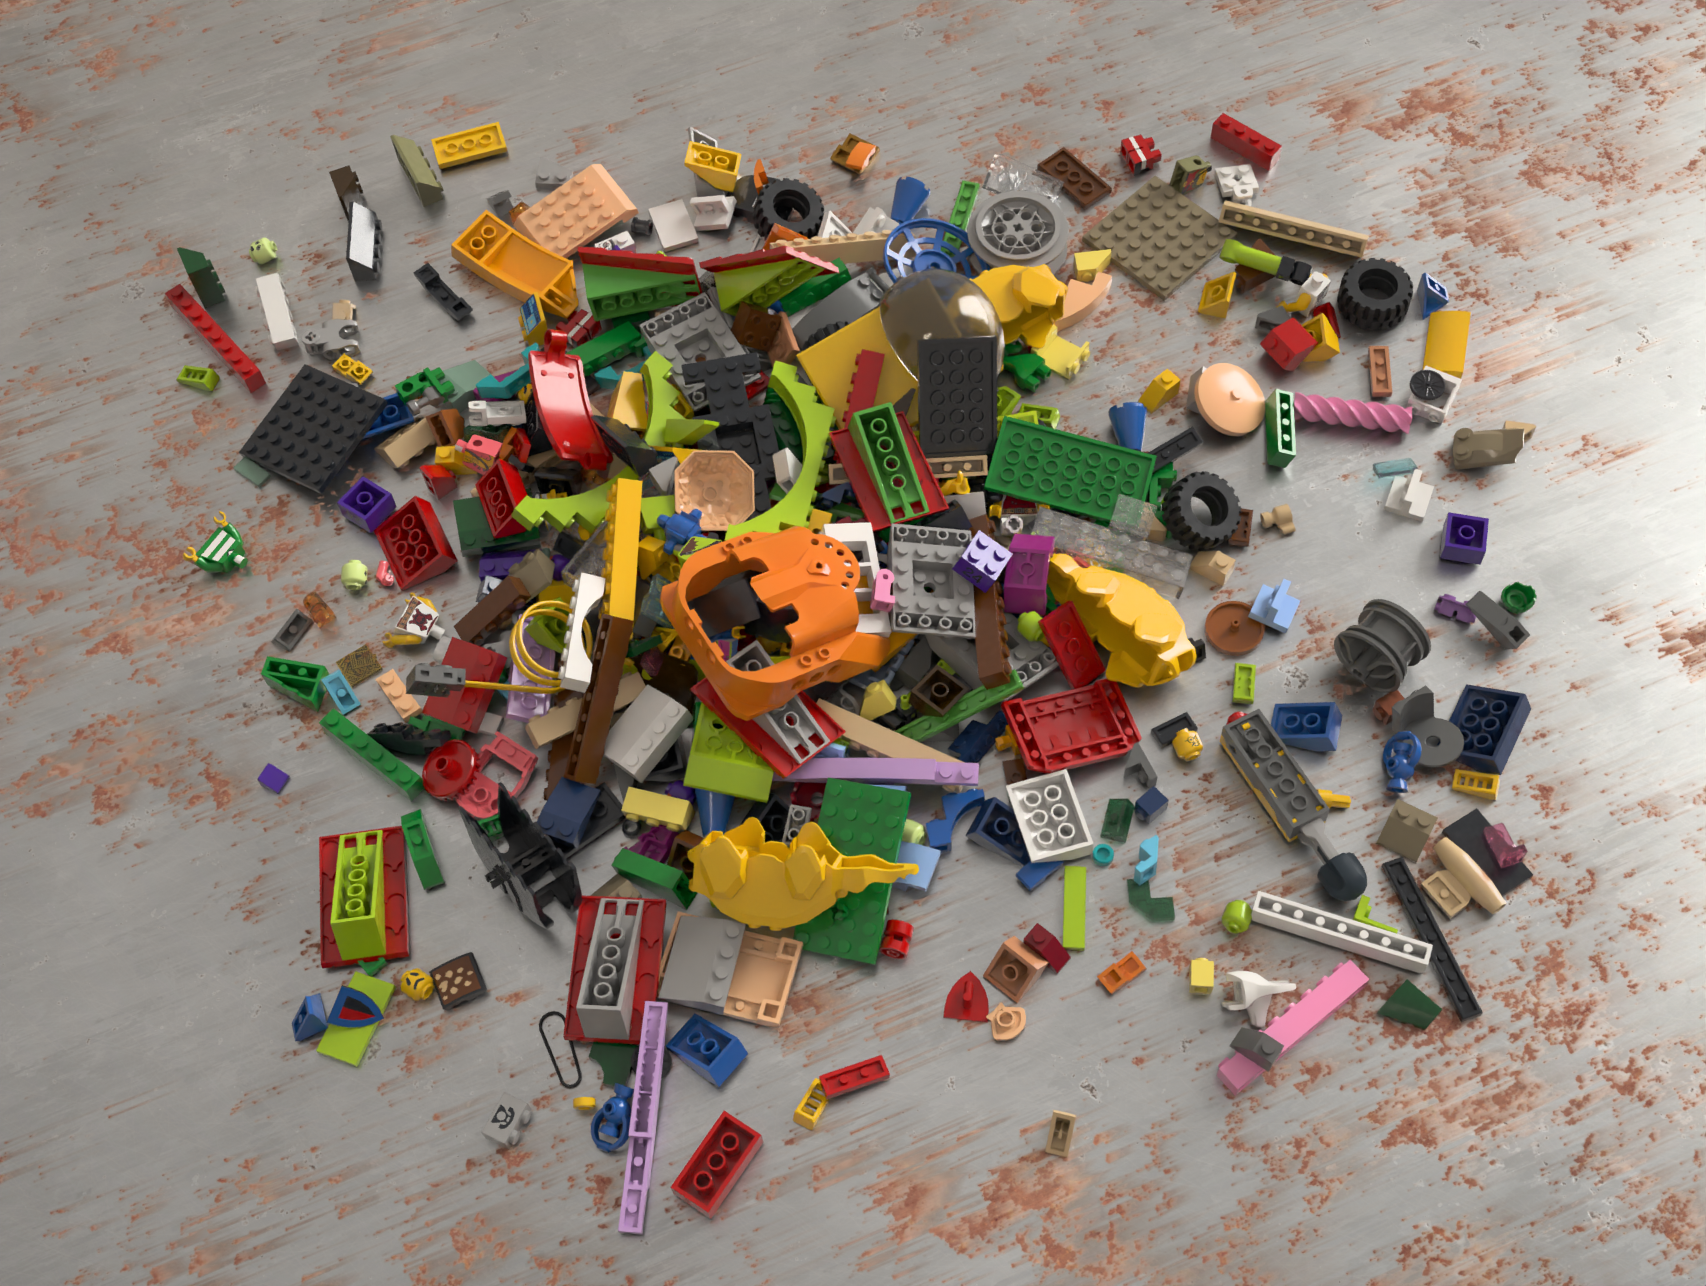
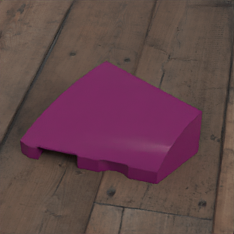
M659 824L658 827L653 826L649 832L639 836V842L629 849L627 847H624V849L664 864L670 855L674 838L679 833Z

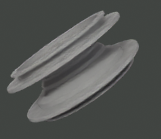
M1008 191L994 195L983 201L973 211L969 219L967 235L970 246L975 254H971L968 258L979 275L982 269L976 255L989 264L990 270L1009 265L1036 267L1045 264L1051 269L1052 274L1055 275L1063 266L1067 256V240L1069 235L1067 219L1054 202L1036 193Z

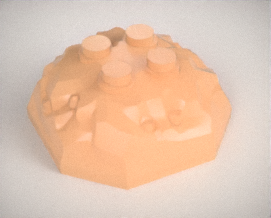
M694 450L674 470L675 512L679 515L681 510L688 514L693 509L700 510L702 512L700 520L701 531H727L729 524L737 525L743 523L755 511L754 471L735 451Z

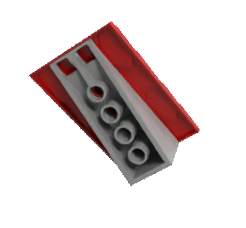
M757 640L726 661L729 666L741 671H758L774 665ZM707 677L690 688L711 712L713 711L730 730L734 731L758 757L760 756L783 779L846 732L803 691H800L785 705L746 721L734 716L726 708Z
M582 895V904L579 906L563 1035L564 1040L640 1044L645 1001L657 1002L666 918V899Z

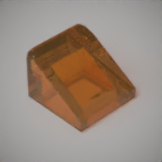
M522 201L509 211L513 225L517 217L530 208V206Z

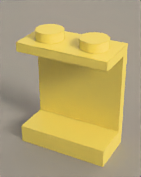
M1052 325L1046 337L1045 346L1042 349L1032 347L1031 354L1044 358L1045 365L1051 371L1070 379L1073 374H1077L1082 362L1088 360L1090 356V343L1086 341L1080 348L1058 337L1057 326Z

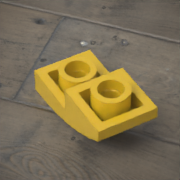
M345 353L332 365L334 371L359 385H362L373 373L370 368L359 360L356 362Z

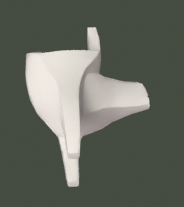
M1249 971L1226 973V981H1233L1235 1000L1221 1003L1222 1007H1226L1228 1010L1247 1009L1251 1025L1265 1027L1267 1010L1272 994L1296 989V984L1289 983L1287 980L1267 981L1257 973Z

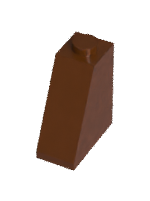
M1261 238L1251 247L1275 255ZM1239 264L1235 268L1236 278L1234 285L1245 293L1274 278L1276 275Z

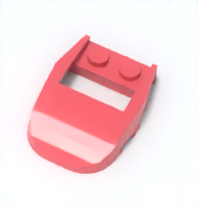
M498 731L495 733L497 737L490 745L485 743L480 749V760L476 762L481 767L478 769L479 773L474 772L473 774L477 778V780H473L474 785L468 783L466 788L469 791L464 790V795L458 793L459 799H456L459 806H462L464 810L482 819L498 814L499 786L481 773L492 755H496L523 772L522 778L513 791H508L510 797L514 796L515 798L526 788L539 759L535 754Z

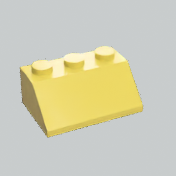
M628 787L621 809L626 819L638 822V820L646 821V824L658 827L660 824L667 826V829L678 832L679 829L686 830L696 813L690 801L633 787Z

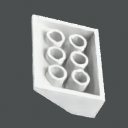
M647 685L610 729L604 747V756L642 783L694 718L688 709L674 699Z
M1067 769L1006 785V790L1031 863L1073 860L1093 853L1094 844Z

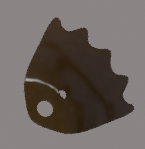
M652 649L641 653L638 657L630 658L635 662L633 665L637 668V672H639L645 686L649 685L663 694L669 693L672 699L688 709L690 714L693 715L696 695H691L690 688L696 685L698 681V671L694 665ZM643 669L652 679L646 680L643 678Z

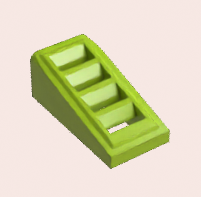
M184 365L176 380L182 384L206 391H213L220 376L213 369Z
M1022 403L1018 413L1037 411L1038 419L1042 420L1047 427L1056 429L1060 419L1058 408Z

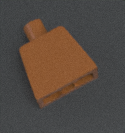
M456 408L441 410L426 416V420L439 447L456 445L458 439H462L467 434L464 426L465 420L460 416Z

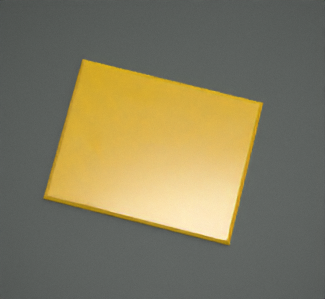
M928 278L796 356L813 386L816 387V391L824 405L835 408L833 416L836 417L835 424L840 430L845 426V422H842L844 410L848 411L850 403H846L848 392L853 391L854 384H850L853 372L857 373L858 365H855L857 353L861 354L862 349L885 354L873 407L889 402L894 405L911 388H914L916 391L906 415L910 427L918 424L917 339L962 337Z

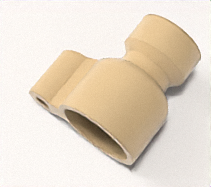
M1288 504L1274 507L1271 513L1268 511L1260 513L1261 523L1264 528L1276 524L1283 535L1296 531Z

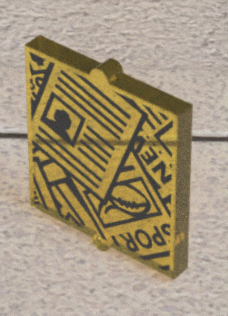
M366 644L335 662L351 687L356 686L382 670L381 665L376 659V654H373Z

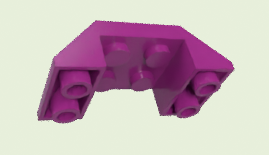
M1014 534L1009 546L1012 556L1007 562L1004 582L1005 613L1023 614L1024 612L1035 611L1040 616H1045L1048 597L1046 594L1050 557H1053L1055 537Z

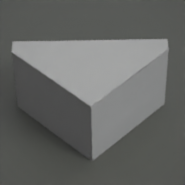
M672 457L649 469L650 480L661 496H668L671 493L674 484V470L678 467L677 457Z

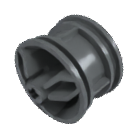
M1373 599L1364 606L1363 611L1358 617V625L1349 626L1345 631L1340 632L1336 636L1334 649L1340 662L1357 680L1374 690L1389 693L1396 691L1402 685L1407 675V666H1414L1429 655L1431 641L1422 624L1403 607L1388 600Z

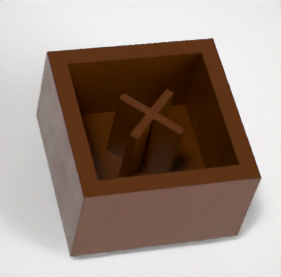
M742 301L730 331L739 344L769 352L783 317L772 309Z

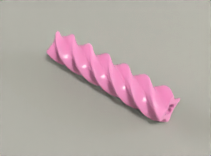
M1295 392L1294 420L1304 418L1309 422L1323 420L1331 425L1342 422L1349 427L1362 425L1370 430L1382 427L1388 432H1396L1401 429L1404 433L1409 434L1413 407L1403 408L1395 404L1384 406L1378 402L1363 403L1356 399L1344 401L1339 397L1325 399L1316 394L1305 396L1302 393Z

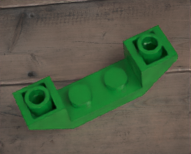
M1173 462L1152 475L1148 488V509L1164 527L1167 525L1166 521L1163 522L1162 518L1164 511H1161V502H1157V497H1161V489H1169L1173 481L1177 479V470H1173ZM1166 531V538L1171 539L1172 533Z
M419 809L401 816L402 829L424 890L445 883L430 843L422 810Z

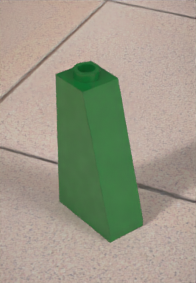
M622 848L611 865L617 874L685 910L688 909L697 895V892L689 889V879L683 871Z

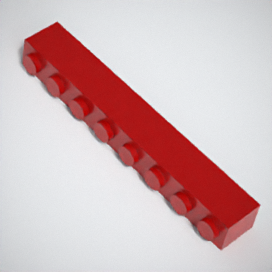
M181 284L176 285L165 293L171 307L250 393L266 384L258 367Z
M862 349L861 354L857 353L855 365H858L857 373L853 372L850 383L854 384L853 391L848 392L846 403H850L848 411L844 410L842 422H845L844 428L848 427L854 412L874 406L885 354ZM835 452L833 460H837L836 464H840V459H838ZM831 484V487H828V486H827L826 491H828V490H830V489H832V488H834V487H836V486H838V485H840V484Z

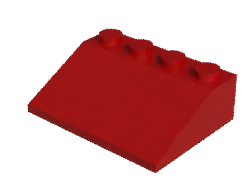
M414 496L374 530L402 591L444 573L458 561L431 503L420 497Z
M452 637L441 665L466 669L465 680L498 683L508 657ZM463 687L461 691H450V695L447 698L428 696L422 713L477 734L495 689Z

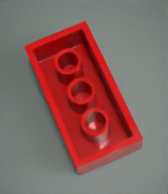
M723 1111L672 1184L671 1190L673 1194L712 1219L763 1144L762 1135L726 1111Z

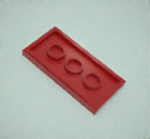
M1066 601L1038 621L1071 690L1084 687L1106 671L1073 601Z

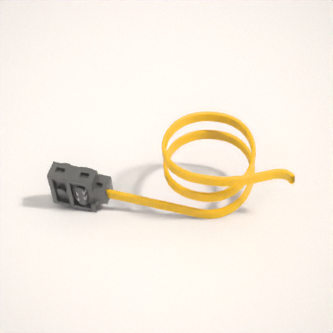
M550 600L541 601L530 606L514 625L509 641L513 662L525 677L541 685L559 687L543 688L465 680L466 669L452 668L449 665L430 666L428 663H419L414 666L406 678V694L447 698L450 695V691H461L463 687L541 694L563 691L566 688L560 687L561 680H548L538 677L522 664L516 651L515 636L522 658L533 670L547 677L558 678L559 672L541 667L529 656L522 640V625L525 619L537 615L553 616L567 624L568 616L564 613L551 609L537 608L557 607L572 614V609L569 608L570 605ZM584 618L582 627L586 636V655L590 660L593 646L592 633L587 620ZM581 633L582 643H583V647H584V650H585V643H584L583 635H582V633ZM625 658L624 664L631 667L635 663L631 659Z

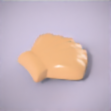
M1001 1002L994 1011L986 1016L991 1022L992 1035L998 1041L1014 1039L1021 1033L1026 1024L1025 1009L1021 1007H1005Z

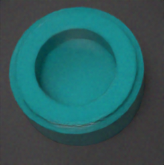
M1099 844L1093 849L1092 859L1095 864L1104 867L1112 863L1114 851L1109 845Z

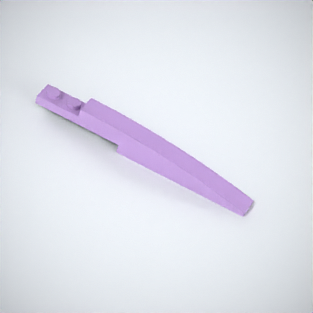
M811 758L784 779L774 772L772 781L827 783L829 777L869 785L906 783L978 786L979 763L936 762V759Z
M645 1001L628 1135L630 1139L618 1227L619 1233H643L659 1106L668 1010L667 1002Z

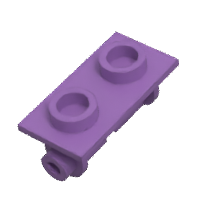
M1449 594L1438 597L1441 603H1436L1434 610L1438 611L1437 613L1452 617L1453 612L1457 611L1455 619L1468 624L1475 622L1476 616L1465 605L1468 601H1464V603L1456 601V597Z

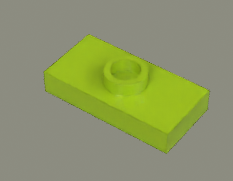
M1235 663L1232 702L1253 704L1256 665Z

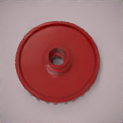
M449 740L442 747H436L428 756L423 767L422 780L425 790L441 801H447V798L450 800L454 798L459 799L457 794L464 795V790L469 791L466 788L468 783L474 785L473 780H477L473 774L474 772L479 773L478 769L481 767L476 762L480 760L479 754L475 752L472 746L462 740Z

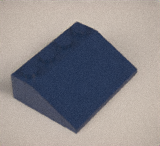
M1466 684L1449 719V722L1459 728L1464 739L1462 753L1455 761L1480 772L1501 775L1531 711L1526 694Z

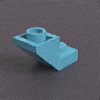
M1157 835L1144 840L1140 844L1139 859L1141 861L1136 865L1134 872V881L1139 886L1156 875L1159 843Z

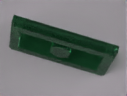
M1128 798L1109 799L1100 834L1101 838L1126 843L1134 811V804Z

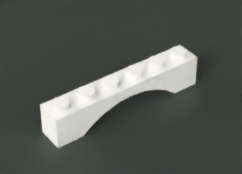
M581 572L579 579L574 580L572 591L575 592V597L572 596L569 606L572 609V614H569L567 619V626H570L569 631H566L564 643H567V647L563 649L561 656L564 666L560 667L558 678L561 679V688L585 693L590 683L592 663L588 659L583 647L581 627L583 619L587 614L599 605L603 596L606 578Z

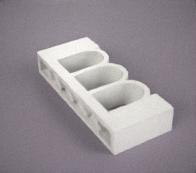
M871 523L824 524L821 532H818V534H823L840 541L851 551L862 550L864 563H858L860 576H867L869 588H856L854 592L857 601H871L873 581L880 570ZM825 544V547L832 548L831 545ZM844 563L846 566H851L850 563ZM873 609L874 614H859L856 632L883 637L890 636L892 631L888 612Z

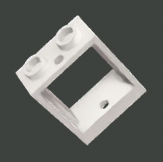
M1425 366L1424 370L1435 371L1445 380L1446 387L1444 392L1450 394L1442 410L1416 400L1417 397L1412 393L1406 408L1413 407L1412 414L1442 424L1458 392L1462 379Z

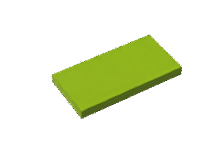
M355 971L348 987L369 996L380 1008L382 1015L396 989L394 984ZM380 1021L363 1027L349 1028L329 1023L316 1051L319 1054L358 1067Z

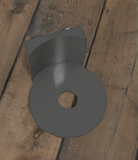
M1426 685L1419 690L1413 691L1404 700L1394 704L1392 707L1393 732L1397 734L1398 732L1411 731L1421 743L1422 751L1417 764L1426 767H1441L1452 763L1460 756L1464 747L1463 735L1453 723L1434 717V693ZM1435 737L1441 743L1437 747H1429L1426 744V740ZM1412 739L1402 740L1403 743L1413 745Z

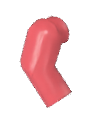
M381 560L379 561L376 579L383 586H391L394 577L387 573L389 563Z

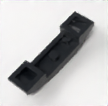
M429 263L413 272L429 295L456 320L459 321L473 311V308L462 297L459 298L442 281L439 273Z

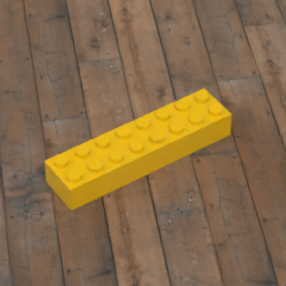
M618 478L611 485V489L607 491L606 501L609 502V509L606 510L605 521H608V529L604 531V541H607V545L603 549L602 559L605 560V568H602L601 577L606 579L601 598L603 604L599 608V619H601L602 614H607L634 621L642 481ZM632 632V634H631V636H630L629 642H630V641L632 640V638H633V632Z

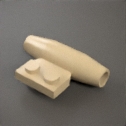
M1445 837L1433 847L1447 870L1437 871L1422 882L1421 887L1449 919L1466 908L1471 898L1493 915L1507 904L1492 880L1465 851Z

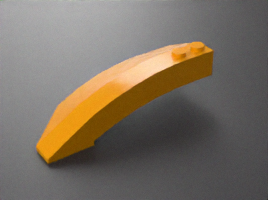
M487 210L451 244V253L454 259L496 288L524 303L534 292H538L542 310L564 318H568L579 306L573 260L570 261L529 240Z

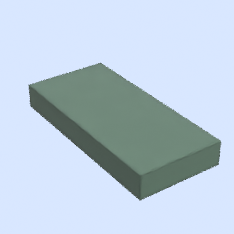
M244 457L233 467L236 472L259 488L271 477L268 472L247 457Z

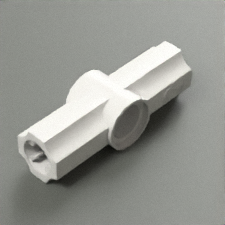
M1018 515L1001 518V536L1012 538L1014 534H1022L1023 520L1018 518Z

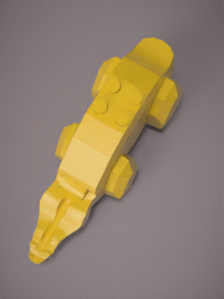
M1045 264L1036 267L1009 265L993 268L989 271L984 270L975 279H967L951 297L946 309L962 337L997 336V374L1003 371L1004 366L1002 359L1004 349L1002 344H1009L1020 338L1027 346L1041 349L1045 346L1046 337L1052 328L1053 320L1056 322L1064 315V304L1068 287L1063 282L1058 281L1052 274L1051 269Z
M1053 554V557H1050L1047 583L1054 598L1061 605L1068 600L1073 601L1092 642L1098 639L1101 645L1112 652L1105 673L1108 680L1119 681L1137 688L1143 685L1155 686L1174 680L1180 675V672L1192 668L1197 656L1194 646L1187 639L1184 622L1171 603L1160 597L1153 588L1123 573L1096 566L1081 568L1066 554Z
M750 817L742 825L727 831L724 835L722 831H711L697 846L688 851V859L694 863L693 878L689 881V889L691 891L705 895L721 913L741 923L748 924L750 928L769 926V929L773 931H780L782 928L807 923L833 906L838 898L846 897L849 891L859 893L871 883H893L898 877L905 879L908 874L916 875L919 871L917 864L889 863L872 854L844 856L831 845L819 825L814 822H807L802 826L797 837L792 839L790 848L783 842L769 841L765 843V831L760 821L755 817Z

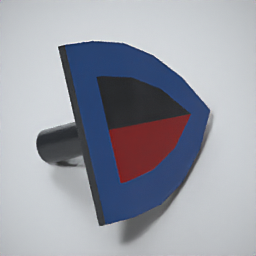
M342 985L327 1023L348 1028L363 1027L384 1019L380 1008L369 996L361 991Z

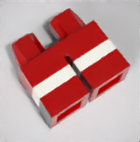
M1140 134L1121 140L1120 153L1134 176L1140 174L1142 169H1153L1154 163L1161 161L1162 154L1160 150L1151 151L1155 147L1152 137L1144 139Z
M583 309L579 312L574 311L567 318L569 321L567 324L561 321L556 325V330L566 332L567 342L573 345L574 349L592 340L602 330L600 320L595 321L593 315Z

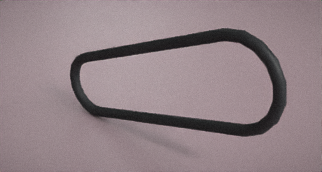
M551 1011L544 1014L540 1019L539 1031L561 1084L567 1088H573L580 1083L582 1078L573 1042L569 1040L578 1072V1080L576 1083L569 1085L563 1081L542 1029L543 1020L553 1014L560 1016L565 1025V1016L560 1012Z

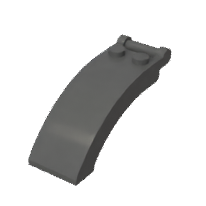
M873 267L827 296L792 328L800 351L805 340L808 341L809 336L812 333L815 334L819 328H824L830 323L836 324L839 321L843 323L845 321L854 322L880 307V299L885 295L870 281V278L885 294H888L892 289L876 274V270Z

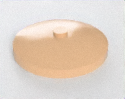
M1219 363L1210 366L1198 377L1194 391L1195 401L1202 417L1214 429L1229 436H1243L1260 425L1265 414V400L1259 385L1249 373L1238 366Z

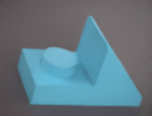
M339 669L321 679L343 715L361 705Z

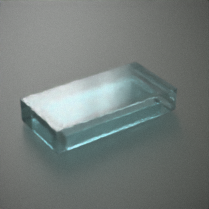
M1411 458L1373 464V471L1379 479L1413 474L1414 470L1418 469Z

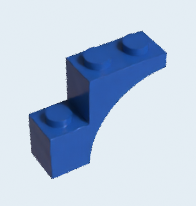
M969 789L958 794L951 792L942 796V810L945 820L934 819L926 823L927 840L930 848L940 850L941 853L952 851L951 836L953 829L963 815L974 808L982 806L985 801L983 789Z

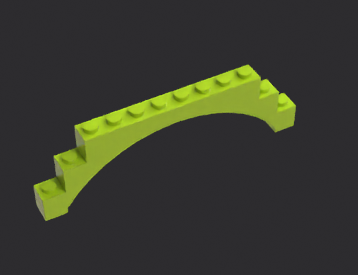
M656 351L653 352L640 369V372L644 375L649 403L648 420L643 439L650 446L671 447L672 443L664 442L666 420L685 418L673 409L679 402L677 397L680 394L678 390L667 382L672 374L670 370L673 365ZM626 466L608 482L579 495L553 499L530 498L526 495L514 509L511 516L529 531L534 526L538 528L545 519L560 532L565 527L569 529L576 521L592 534L595 529L600 530L606 523L604 520L605 513L609 509V502L606 501L607 491L611 489V485L618 478L641 480H639L640 477Z
M775 361L768 387L773 388L783 399L797 423L803 446V464L800 476L788 494L773 508L749 521L737 525L729 524L724 541L748 532L777 533L794 526L808 529L809 521H806V518L811 517L814 506H811L810 503L815 502L817 491L814 490V487H818L821 476L818 475V472L823 471L825 461L822 460V456L826 457L829 446L825 444L826 442L830 443L828 434L833 431H829V429L834 427L836 417L833 416L835 408L816 403L818 397L814 395L816 387L798 382L799 375H795L797 371L796 366Z

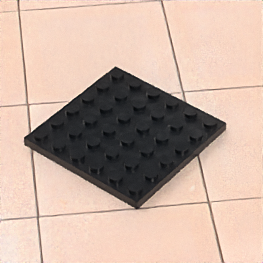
M304 364L239 453L241 456L247 457L261 466L322 494L385 409L388 402L384 398Z

